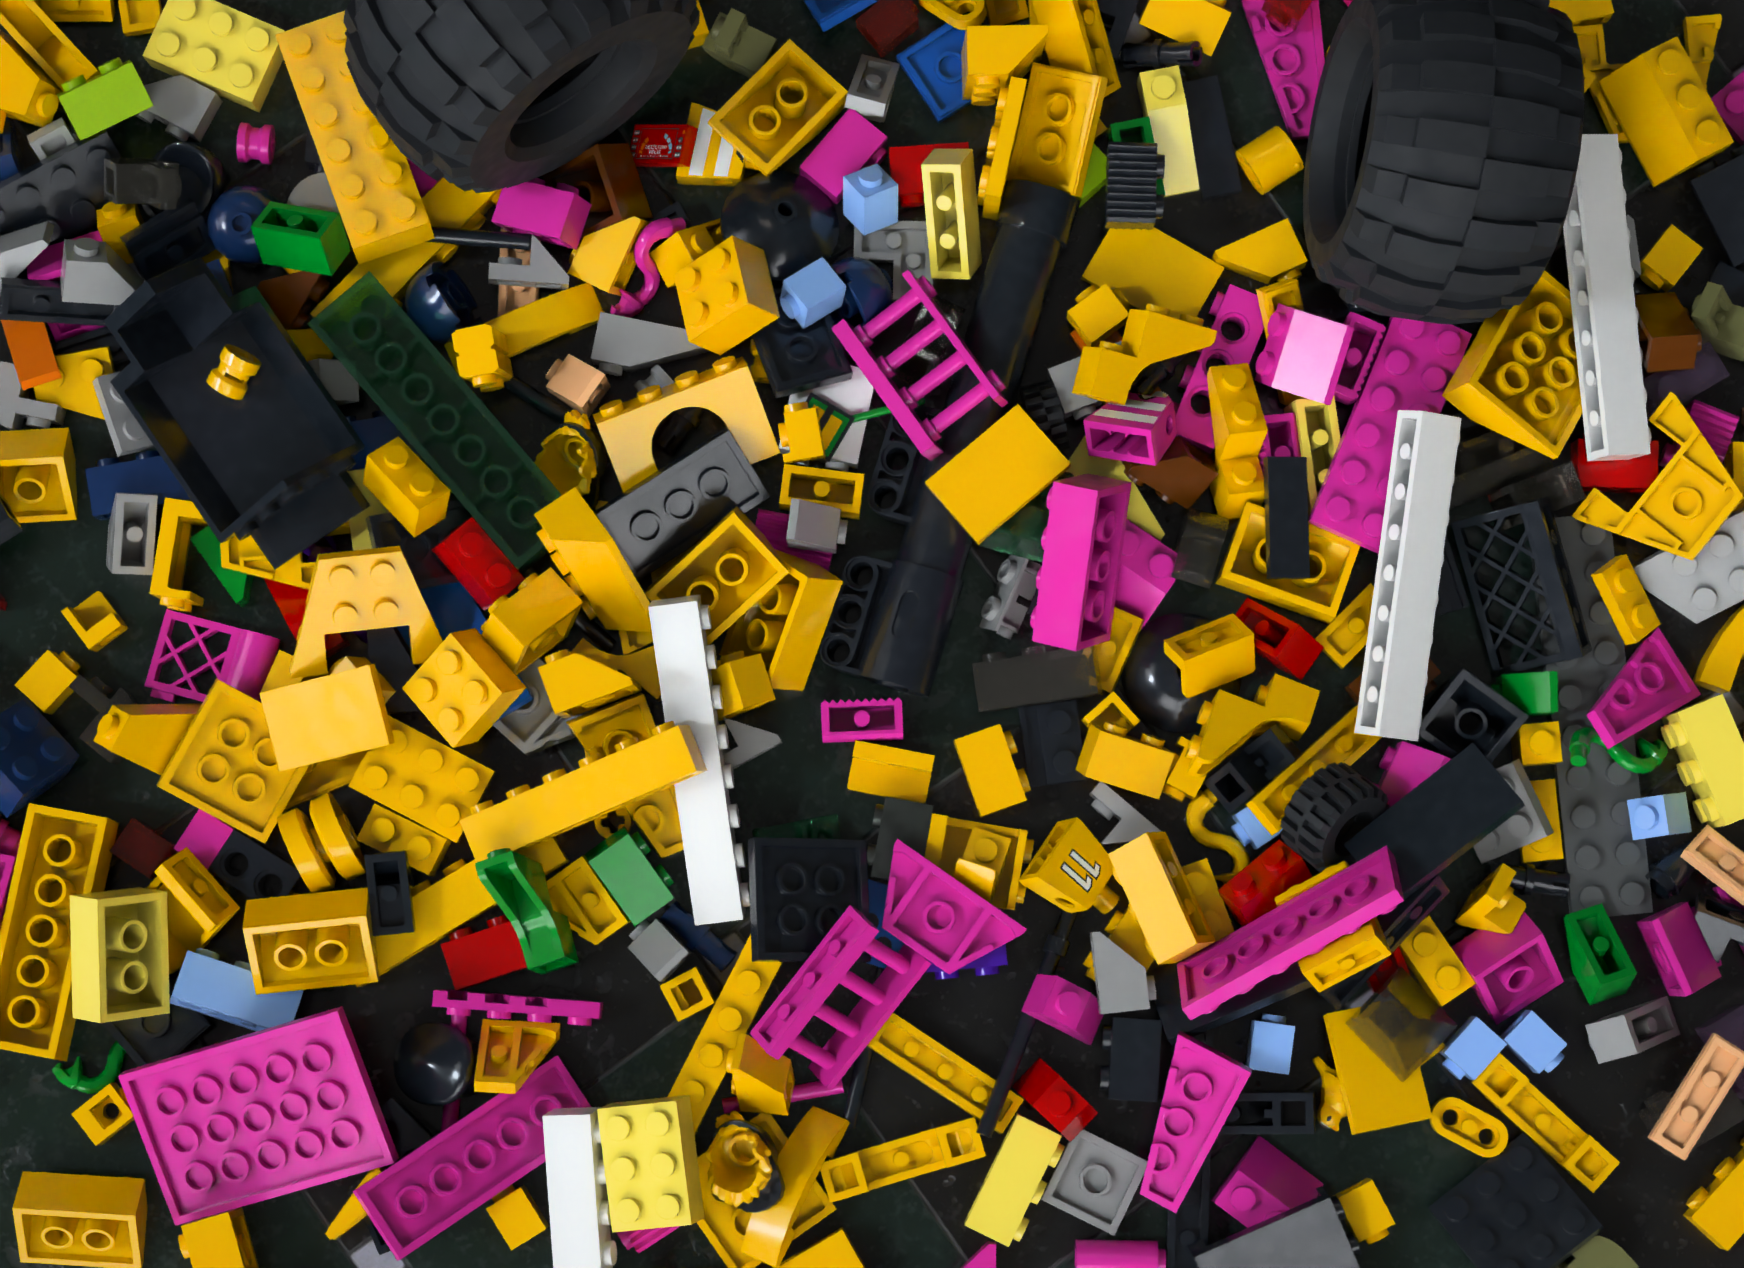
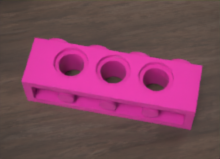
M1232 284L1229 285L1225 294L1217 292L1209 314L1216 316L1211 329L1217 331L1214 343L1209 347L1196 350L1200 352L1195 367L1187 364L1178 386L1185 389L1180 404L1172 401L1177 427L1176 436H1181L1209 454L1212 453L1215 447L1211 411L1206 414H1199L1191 407L1192 397L1204 395L1209 398L1206 362L1216 358L1222 360L1225 365L1249 364L1264 329L1257 295ZM1227 322L1236 323L1242 330V337L1235 341L1226 339L1221 332V326Z

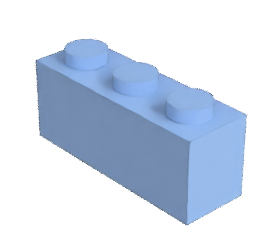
M197 948L195 952L187 950L170 998L171 1004L256 1032L294 1021L304 990L256 995L249 963L235 961V964L232 965L219 961L220 955L203 948Z

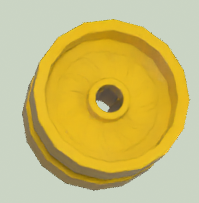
M330 792L310 801L309 812L314 827L307 815L298 808H294L277 817L278 827L288 852L311 893L327 892L335 887L336 876L332 864L338 873L348 881L366 873L365 859L360 843L356 840L357 835L349 819Z

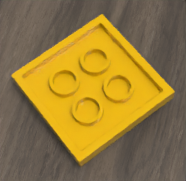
M1011 76L1009 88H1000L995 123L991 129L986 163L983 165L978 187L977 205L983 206V218L996 220L1000 210L1023 108L1027 79Z
M216 678L156 785L265 844L277 824V817L282 815L309 765L279 772L262 702Z
M760 1113L749 1122L757 1124L769 1134L779 1155L788 1137L772 1114ZM706 1151L697 1157L705 1217L699 1220L697 1224L728 1268H755L762 1262L741 1252L752 1213L735 1207L733 1202L731 1205H727L718 1196L712 1194V1184L708 1182L709 1175H707L711 1163L706 1156ZM815 1179L792 1226V1229L796 1232L792 1241L837 1210L834 1203L829 1202L827 1193L817 1179Z

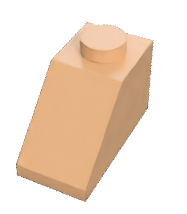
M570 354L566 356L564 361L557 359L545 377L549 381L546 385L549 393L571 408L578 410L581 415L582 413L587 414L588 418L611 387L604 373Z

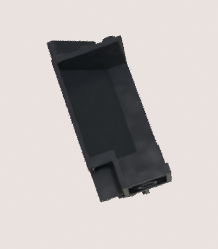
M199 257L146 280L104 320V323L131 361L110 381L220 543L235 536L239 541H242L251 535L276 570L370 507V504L347 472L356 464L353 457L363 450L365 445L256 286L228 297L204 260ZM226 344L237 346L249 352L261 362L257 374L251 376L247 381L248 390L242 400L229 398L214 390L206 382L211 370L218 368L221 362L219 355Z

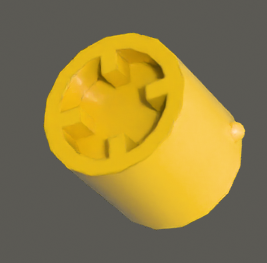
M1274 126L1235 152L1236 159L1245 176L1262 195L1304 168L1303 161L1296 147L1279 126Z

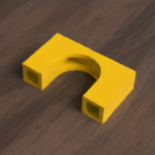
M735 356L721 358L712 364L713 368L701 373H698L696 370L685 372L677 376L673 384L662 388L659 385L646 387L637 393V398L624 403L622 400L610 401L599 408L600 412L593 414L623 493L658 471L652 455L654 432L667 415L681 408L701 407L717 414L724 421L750 465L780 453L750 370L743 357L735 359Z

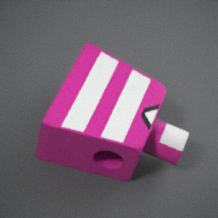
M1157 391L1151 396L1128 393L1125 405L1106 403L1083 420L1088 456L1156 466L1177 434L1174 404L1171 398L1162 391Z

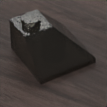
M1402 967L1398 968L1345 1022L1401 1082H1404L1458 1026Z

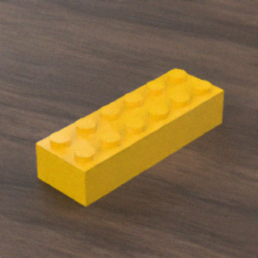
M345 11L278 33L275 36L351 246L360 265L426 242L435 237L406 156L400 152L361 98L346 62L349 61L345 53L347 39L345 32L347 28L343 22Z
M32 803L28 804L0 930V1049L67 1062L76 1018H73L70 895L104 891L117 835L118 822L107 817Z

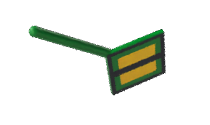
M812 392L805 401L808 403V408L816 407L818 409L826 455L823 459L828 462L832 459L852 423L891 413L888 407L884 406L849 415ZM923 397L917 403L920 406L925 404L926 400Z

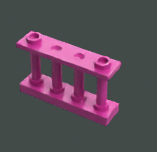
M906 270L902 273V276L912 288L864 326L858 324L856 327H853L843 319L831 329L919 452L928 460L933 461L944 452L937 443V440L942 437L940 433L988 396H991L998 405L1004 407L1008 404V401L1001 392L1006 389V386L992 368L988 372L984 370L932 299L938 293L924 275L917 278L909 270ZM922 302L934 320L885 358L882 355L876 358L869 348L874 343L872 339ZM945 333L957 351L907 389L904 386L899 390L891 379L896 375L895 370ZM967 364L980 383L933 419L929 420L926 418L921 421L914 411L919 406L917 402Z
M851 905L841 915L750 1032L751 1036L765 1052L777 1060L781 1058L788 1047L810 1059L812 1062L808 1068L831 1091L931 965L926 958L906 944L897 953L876 940L875 936L879 933V930L861 911ZM864 951L887 965L873 985L850 971V968ZM838 984L843 985L862 997L848 1016L824 1003ZM813 1015L837 1029L823 1048L799 1035Z

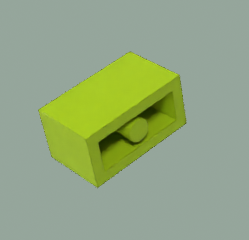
M117 57L98 66L101 74L88 80L82 74L61 84L64 91L57 94V97L80 141L154 106L132 61L128 60L122 63L120 57Z

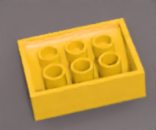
M1544 270L1537 284L1534 285L1528 297L1520 305H1514L1512 309H1500L1493 317L1484 320L1442 396L1470 420L1552 459L1559 457L1582 415L1570 291Z

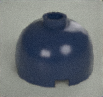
M254 185L235 186L222 193L211 206L207 220L209 237L216 250L228 260L243 265L262 264L263 262L251 230V225L270 201L282 203V201L270 190Z
M847 257L830 265L847 286L842 306L830 313L835 324L839 323L840 319H845L853 327H856L858 324L864 326L893 303L892 279L884 269L879 268L873 262L860 257Z
M433 261L412 277L406 289L405 306L407 313L405 314V319L409 327L417 334L422 333L425 337L439 343L453 342L451 334L455 330L481 325V317L474 320L471 310L476 308L477 304L459 275L453 269L445 273L439 268L444 263Z

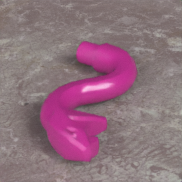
M682 217L657 219L650 222L641 231L634 245L633 254L638 268L644 274V283L640 290L633 294L620 288L621 300L615 306L611 305V314L631 318L640 313L643 307L655 296L659 288L660 273L655 262L649 256V250L653 243L658 240L669 238L677 231L686 229V223Z

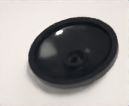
M775 170L767 177L762 172L752 174L733 187L721 211L720 230L723 241L733 235L763 249L771 280L784 281V279L821 257L826 262L830 259L839 237V220L832 201L816 185L796 173ZM780 209L786 210V211H788L791 215H790V216H783V215H781V214L779 213L778 210H780Z
M1173 613L1152 620L1140 630L1121 673V678L1128 702L1134 711L1150 725L1172 733L1196 732L1202 728V725L1196 723L1205 700L1211 702L1219 689L1238 696L1242 677L1191 698H1186L1182 694L1181 677L1176 672L1177 665L1164 653L1165 639L1209 623L1211 620L1190 613Z

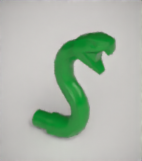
M1593 726L1582 727L1575 731L1569 745V751L1571 752L1570 762L1574 766L1582 767L1587 763V755L1590 753L1591 743H1596L1602 746L1621 767L1640 774L1649 773L1657 768L1664 761L1668 749L1665 741L1657 739L1652 744L1643 738H1639L1636 741L1641 757L1630 754L1621 743L1607 749Z
M115 1040L109 1050L105 1069L96 1077L90 1078L83 1075L80 1056H77L72 1067L63 1069V1064L58 1063L53 1067L52 1072L60 1083L70 1089H76L87 1094L98 1093L108 1084L116 1081L120 1075L126 1051Z

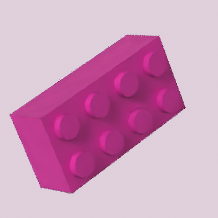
M1089 473L1053 481V486L1048 492L1046 501L1047 508L1049 509L1048 524L1041 538V546L1044 550L1043 561L1036 576V587L1039 589L1037 606L1033 609L1030 620L1033 629V642L1078 651L1110 640L1132 482Z

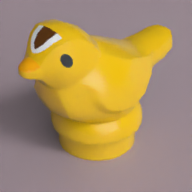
M1317 1056L1312 1059L1322 1080L1321 1103L1317 1110V1119L1323 1127L1331 1128L1337 1132L1339 1131L1341 1119L1347 1116L1337 1072L1328 1067Z

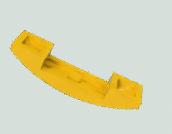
M584 283L526 304L484 324H488L506 335L509 354L506 357L510 358L568 332L571 335L598 323L600 312L604 311L593 286L589 283ZM453 342L446 343L445 348L460 382L466 379L459 376L456 357L459 354L454 351Z
M1501 1053L1471 1082L1513 1124L1592 1193L1619 1165L1620 1162L1566 1116Z
M812 1106L805 1114L778 1155L777 1164L785 1184L784 1196L778 1204L769 1210L752 1213L741 1248L743 1254L774 1268H779L796 1233L792 1226L826 1157L833 1158L850 1124L848 1120L815 1106Z
M975 1117L921 1131L824 1161L820 1172L829 1202H836L912 1177L985 1157L986 1154L980 1134L976 1133L978 1127Z

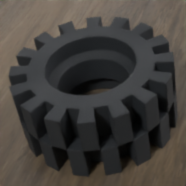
M1049 379L1020 387V397L1024 411L1059 451L1069 449V437L1066 423L1064 422L1063 410H1061V403L1053 381Z

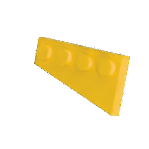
M641 692L566 722L589 756L601 753L603 758L615 753L616 749L614 746L622 741L637 737L639 742L652 737L651 729L656 727L645 696ZM674 785L624 806L659 857L665 858L684 850Z

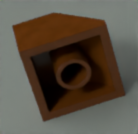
M628 143L596 144L568 163L542 175L543 180L546 182L545 186L556 188L557 183L573 186L580 190L579 196L592 204L579 243H581L584 236L633 216L644 220L653 218Z

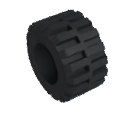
M1342 762L1338 765L1336 763L1329 764L1325 769L1320 768L1315 771L1292 795L1291 801L1284 810L1285 815L1281 819V838L1288 847L1320 873L1327 867L1342 861H1346L1351 866L1357 861L1343 844L1389 809L1390 805L1387 803L1389 799L1380 788L1353 767Z

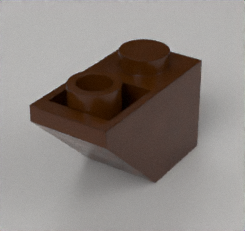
M300 271L261 281L257 289L285 330L305 329L310 321V316L307 315L308 310L314 301L318 303L323 298L330 282L326 280L328 275Z
M1181 436L1175 437L1156 466L1122 461L1125 466L1124 473L1132 482L1139 486H1143L1145 483L1152 487L1156 494L1169 504L1177 502L1187 509L1194 504L1218 475L1210 454Z

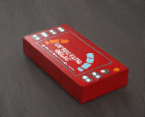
M635 124L630 150L636 167H690L698 128L688 124Z

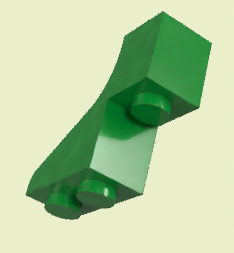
M510 848L492 851L487 854L488 859L475 863L480 881L509 919L518 936L527 969L543 975L579 962L568 916L553 910L542 864L527 858L525 855L511 851Z

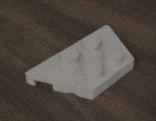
M1744 507L1728 517L1694 561L1660 550L1633 564L1632 566L1643 588L1696 624L1743 601Z
M541 659L536 660L519 673L534 699L493 724L496 729L527 756L576 737L566 722L597 710L595 708L568 719L556 715L537 668L545 665Z

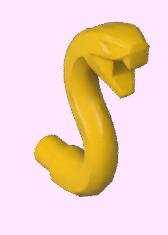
M1207 788L1203 792L1200 790L1188 804L1186 822L1191 835L1197 842L1212 849L1226 851L1233 858L1234 867L1231 873L1214 876L1216 880L1222 881L1225 885L1250 864V857L1240 841L1229 835L1211 832L1204 826L1203 820L1206 813L1215 807L1214 803L1218 801L1209 788Z

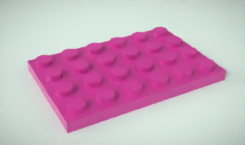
M343 1006L123 1071L118 1076L175 1226L394 1164L399 1159Z

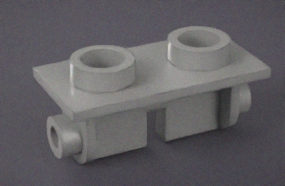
M1010 554L1009 558L1002 563L998 570V583L993 595L983 605L981 611L982 620L979 627L997 631L996 634L1010 640L1013 633L1018 634L1028 608L1017 603L1016 600L1018 596L1032 600L1037 589L1036 576L1042 565L1029 560L1027 556Z

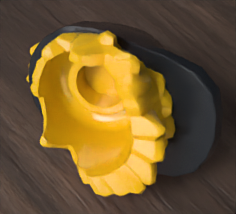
M576 409L565 414L564 423L556 426L541 442L543 450L536 456L537 459L533 463L535 470L531 478L535 482L539 495L544 496L546 502L556 500L575 487L593 511L598 504L600 480L607 470V455L601 438L590 427L587 414L582 413L581 415Z
M732 1111L730 1115L723 1114L717 1117V1122L715 1123L717 1129L712 1135L706 1153L711 1163L707 1175H709L708 1182L712 1184V1194L718 1196L727 1205H731L733 1202L735 1207H739L749 1213L769 1210L783 1198L785 1190L783 1177L777 1164L778 1152L774 1142L763 1128L745 1120L737 1111Z

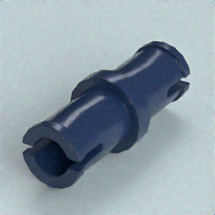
M677 901L667 909L660 919L662 923H665L687 942L686 947L689 950L694 951L696 949L715 965L721 973L732 963L738 954L736 950L730 948L711 932V925L695 926L694 916Z

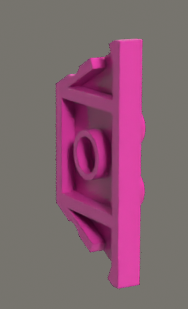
M896 840L893 848L882 923L884 930L947 974L955 972L1024 934L1026 928L902 841Z

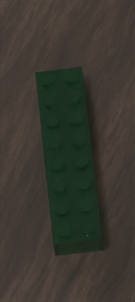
M369 271L307 324L523 574L548 553L536 534L542 527L534 514L562 496V494Z

